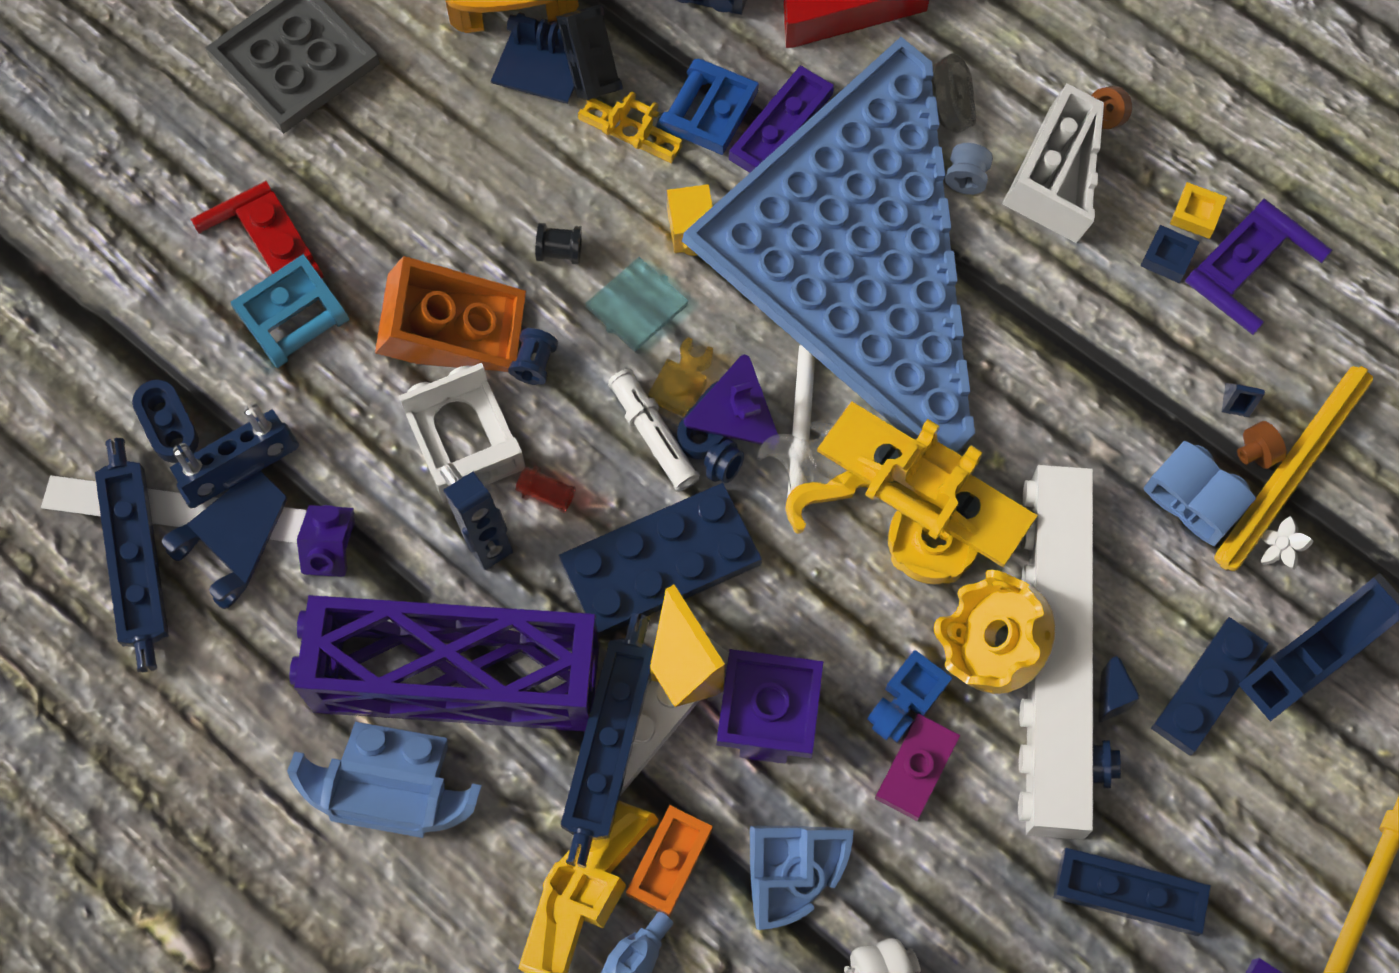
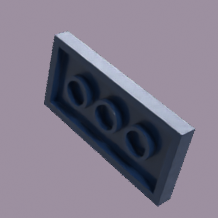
M723 483L558 555L583 612L595 614L599 638L629 625L630 616L633 613L639 614L640 620L642 615L649 616L662 610L665 591L672 585L676 586L685 600L762 564V558Z

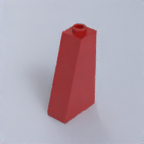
M783 0L786 48H794L927 12L929 0Z

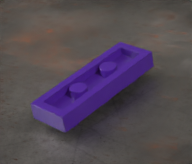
M800 65L729 150V160L749 173L752 172L827 103L833 95L834 85Z

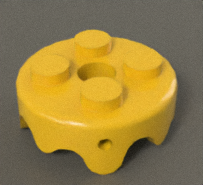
M987 570L984 580L967 584L958 590L959 605L957 610L951 616L936 619L934 633L944 647L946 654L945 667L951 674L982 692L992 694L1009 693L1025 686L1044 667L1051 654L1055 640V621L1053 611L1047 599L1035 587L998 570ZM1007 625L1008 637L1002 645L996 647V633L1001 627Z

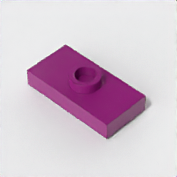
M917 714L875 799L918 821L960 735Z

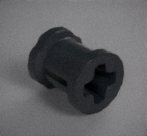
M538 223L535 246L536 261L543 262L545 258L571 260L572 264L579 265L582 248V226H575L573 230L547 228L546 223Z

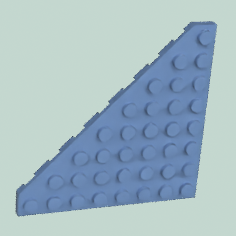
M900 37L688 228L683 234L682 242L898 430L913 439H917L924 423L929 419L940 426L937 433L938 442L958 453L975 434L974 419L973 416H970L968 395L970 393L967 360L963 358L962 338L964 333L960 305H957L956 297L957 273L954 251H951L949 237L951 221L948 198H945L943 185L945 170L942 147H939L937 133L939 118L936 97H933L931 81L934 76L932 61L903 37Z

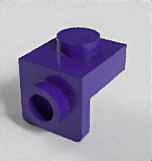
M332 505L308 506L297 536L302 574L344 577L348 569L346 548L355 523L354 508L335 507Z

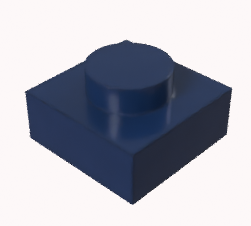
M1160 225L1140 266L1180 284L1200 242Z

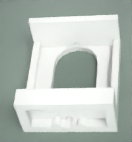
M482 363L474 366L458 367L450 372L447 377L432 383H418L412 386L407 393L399 395L405 415L443 503L448 501L443 489L449 485L441 476L440 469L444 466L455 482L456 480L447 468L446 464L451 462L436 430L435 417L440 408L448 403L459 401L472 406L491 444V447L452 462L462 477L474 471L482 484L486 486L526 469L520 446L509 430L487 381Z

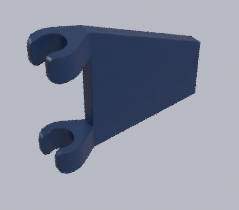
M260 471L233 486L190 522L170 531L163 537L162 544L166 548L167 554L173 560L180 561L201 540L232 572L215 581L209 588L214 602L220 608L227 609L238 600L247 588L287 502V497Z

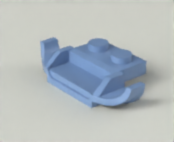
M355 722L341 760L332 758L329 767L324 768L310 762L304 753L294 752L287 770L291 782L302 797L314 808L327 814L330 821L424 838L426 832L446 830L465 821L474 812L482 786L472 784L471 788L465 791L445 789L444 778H439L448 750L447 738Z

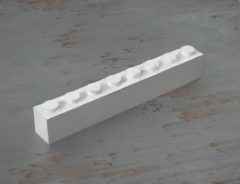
M1038 465L1032 479L1025 480L1023 487V507H1030V511L1038 516L1022 539V548L1029 550V565L1023 566L1021 580L1035 587L1047 599L1053 611L1055 621V640L1051 654L1044 667L1028 683V699L1022 698L1020 704L1019 721L1021 727H1027V745L1022 744L1020 747L1019 772L1027 775L1026 792L1021 791L1019 795L1018 818L1019 821H1026L1027 836L1084 840L1093 831V469Z

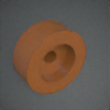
M1118 86L1104 87L1096 90L1091 95L1104 102L1102 129L1120 127L1130 118L1132 100L1123 88Z
M1261 421L1244 431L1243 439L1245 445L1237 450L1238 457L1242 463L1247 465L1255 461L1259 466L1267 469L1286 458L1287 450L1284 440L1278 430L1269 422Z

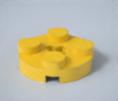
M919 496L916 499L939 515L942 512L941 508L925 498ZM897 510L892 518L888 532V547L891 552V561L896 569L903 571L910 578L926 584H950L960 579L961 575L971 567L978 552L947 532L940 534V538L946 541L945 545H938L936 548L927 546V542L922 540L921 534L928 535L930 530Z

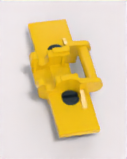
M851 401L821 442L817 452L870 484L865 496L871 500H874L876 497L927 528L930 530L928 535L935 540L941 533L947 532L1004 568L1038 515L972 475L983 452L970 445L963 456L938 442L937 433L940 426L929 419L924 423L918 438L913 439ZM895 481L901 483L918 496L941 508L942 512L939 515L890 483Z

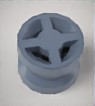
M974 143L956 145L950 157L953 165L947 170L946 184L952 190L962 194L974 195L983 192L988 181L985 172L991 168L993 161L992 153L987 148Z

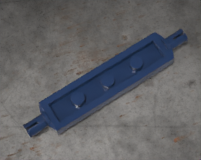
M114 438L115 443L112 439H108L105 442L109 465L96 471L95 479L117 640L123 647H135L137 671L143 673L148 672V668L151 671L158 668L153 643L160 641L164 637H169L145 469L140 463L127 461L125 440L123 438Z
M633 613L630 616L631 619L626 638L609 641L561 820V827L574 835L566 863L575 866L578 857L577 865L580 868L587 867L586 863L592 840L610 838L651 677L650 664L653 649L643 644L650 618L642 615L638 627L639 614Z

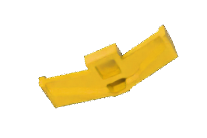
M619 800L610 838L592 840L586 868L578 867V857L575 866L567 864L566 860L569 851L560 861L554 863L543 882L542 896L519 964V970L524 973H568L583 922H588L603 929L624 892L626 884L620 877L611 874V872L651 827L654 828L659 823V819L654 813Z

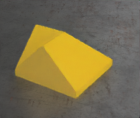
M672 585L665 591L650 664L651 681L659 682L674 707L710 698L723 692L725 663L676 586Z

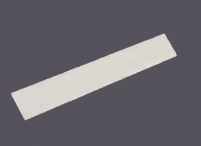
M50 475L41 508L100 516L96 481ZM148 489L152 523L181 527L218 499L213 497L196 508H189L181 493ZM284 507L270 540L297 543V536L307 510Z

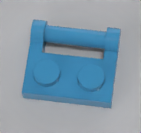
M304 254L231 301V306L276 368L288 362L287 356L333 325L340 327L349 321V317ZM319 300L325 311L276 343L270 332Z

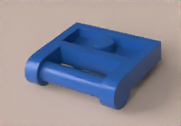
M694 59L687 70V80L669 111L662 113L656 127L673 136H678L723 155L758 93L759 83L705 60ZM708 83L712 84L692 120L685 119L684 116L701 86Z

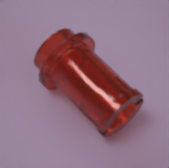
M526 466L519 476L515 491L522 493L521 498L524 500H528L531 497L565 513L574 498L576 487L541 473V468L535 466L533 469Z

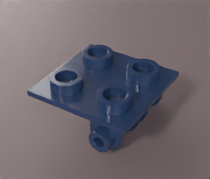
M521 12L517 15L511 14L507 21V30L511 31V34L492 76L491 83L568 104L574 91V84L558 22L554 21L550 25L548 20L544 18L539 22L537 19L526 17Z

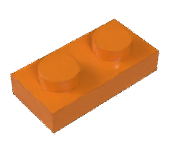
M669 805L626 891V896L670 917L713 831V826Z

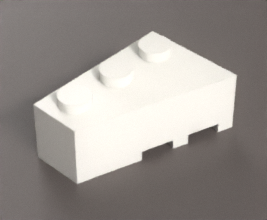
M1066 83L1050 107L1002 203L1003 205L1075 243L1080 240L1095 218L1093 197L1098 181L1096 161L1101 145L1104 102Z

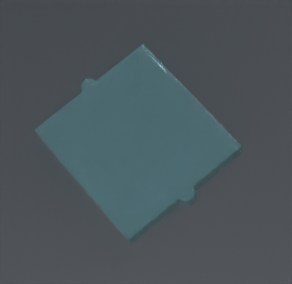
M638 257L585 304L586 308L606 325L607 333H615L636 352L688 306V300L668 283L666 275L660 276L644 260Z

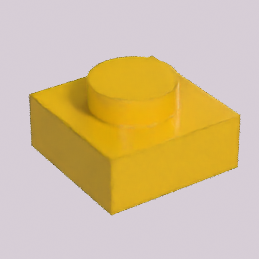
M1187 182L1170 225L1210 239L1227 197Z

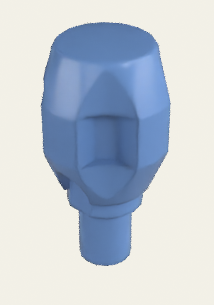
M658 912L645 929L640 928L637 933L634 932L619 941L609 954L601 973H652L659 956V949L662 946L661 940L672 927L673 921L666 914Z

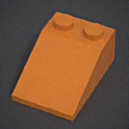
M403 256L387 275L375 353L414 364L458 368L482 363L485 370L509 372L510 363L516 361L518 355L526 290Z

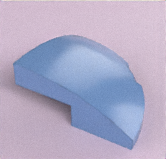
M750 826V871L756 929L765 930L785 926L801 919L814 910V905L811 902L826 886L835 888L843 875L851 853L853 829L812 826Z

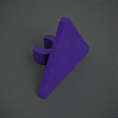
M745 354L736 360L684 419V425L687 428L769 447H775L780 441L751 359Z

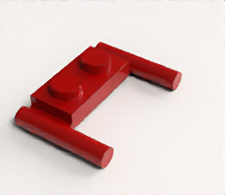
M267 181L190 219L198 234L237 215L272 274L304 254L321 279L324 278L311 252Z

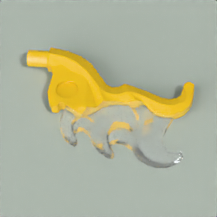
M814 421L811 423L810 428L820 433L818 439L805 440L789 434H779L764 441L759 449L758 461L772 456L779 459L786 468L791 492L786 500L785 511L794 532L797 534H801L806 527V523L801 515L804 507L813 503L852 498L857 489L861 487L868 488L870 485L817 452V448L834 426L832 423L824 421ZM897 481L890 483L915 500L918 499L919 496L901 483Z

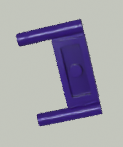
M1264 198L1199 267L1190 273L1185 283L1249 333L1255 335L1265 322L1232 296L1271 257L1286 238L1290 239L1321 264L1329 257L1333 250Z

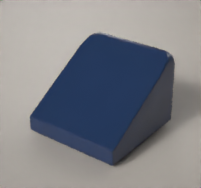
M1117 656L1111 658L1101 671L1099 722L1129 711L1140 696L1121 659Z

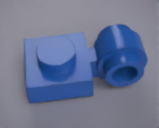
M914 650L885 688L895 698L892 702H889L883 697L868 716L867 720L873 724L872 730L886 741L891 738L898 743L914 722L907 715L909 710L911 709L916 714L924 716L949 685L953 677L917 650Z

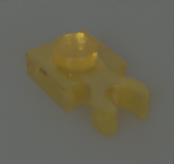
M689 337L681 344L680 363L667 359L648 393V397L654 398L659 407L682 417L694 406L707 384V376L699 372L707 370L713 361V348L709 346L703 356H691L689 353L693 348V339Z

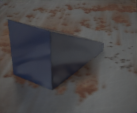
M1225 383L1222 412L1250 417L1265 395V390Z

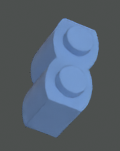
M1187 441L1181 443L1143 488L1158 505L1179 517L1190 531L1212 546H1215L1256 499L1250 491L1248 483L1243 478L1221 470L1207 449Z

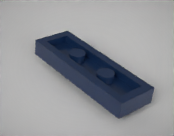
M1228 617L1151 729L1191 756L1240 687L1238 684L1246 678L1269 643Z
M1066 847L1062 851L1053 898L1186 934L1200 936L1204 930L1211 885Z

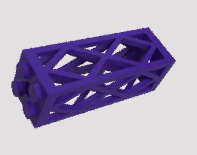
M308 595L306 611L301 610L297 619V637L302 639L299 656H293L289 672L290 684L294 685L295 690L313 713L585 731L596 691L600 639L595 614ZM351 637L380 638V640L349 655L342 652L344 641ZM400 644L405 645L420 656V658L379 678L360 665ZM476 645L500 646V648L471 662L460 655V653ZM539 649H545L559 660L554 661ZM519 652L524 653L543 667L506 686L483 671ZM433 666L444 673V675L424 685L400 683ZM555 676L565 682L545 693L526 692ZM458 683L462 687H451V685Z

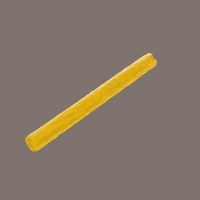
M1352 366L1349 368L1288 452L1286 458L1280 463L1254 502L1214 555V560L1220 564L1222 569L1237 571L1372 384L1373 376L1368 373L1367 368L1363 366Z

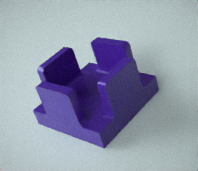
M729 649L716 746L740 749L739 757L774 763L785 764L788 756L812 759L824 661Z

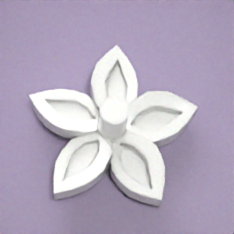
M1289 516L1280 524L1278 532L1266 530L1261 537L1264 542L1271 546L1264 553L1261 563L1263 565L1272 564L1281 558L1286 566L1296 570L1298 563L1296 551L1302 552L1307 550L1314 541L1308 536L1298 533L1296 522Z

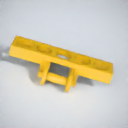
M630 92L627 97L624 96L623 103L617 101L614 107L595 98L586 100L587 104L578 112L579 120L602 130L604 134H610L633 145L634 148L642 149L671 164L682 148V139L653 126L654 117L657 118L660 113L657 111L658 103L653 102L651 106H648L636 100L635 92ZM631 108L645 113L642 118V124L627 117ZM593 109L600 110L602 116L599 118L589 113V111ZM628 126H633L638 130L636 135L630 137L624 135L622 131ZM649 135H653L656 138L654 143L647 140ZM670 143L674 149L671 152L660 145Z

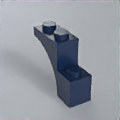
M1379 573L1314 626L1270 657L1238 685L1271 722L1399 621L1398 592Z

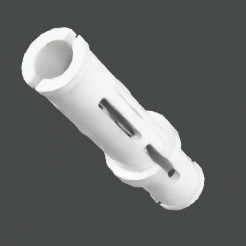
M632 369L621 370L612 376L608 381V386L613 390L626 410L625 419L630 426H636L652 454L674 485L675 491L685 490L699 480L700 474L694 469L676 438L658 413V403L654 398L647 396L634 376Z

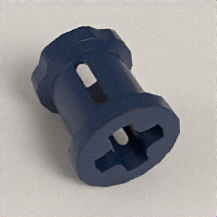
M526 328L521 331L519 337L522 344L517 359L510 363L508 371L510 375L521 382L531 385H543L548 377L545 369L550 354L557 350L558 340L543 330ZM536 353V357L534 361H532V354Z

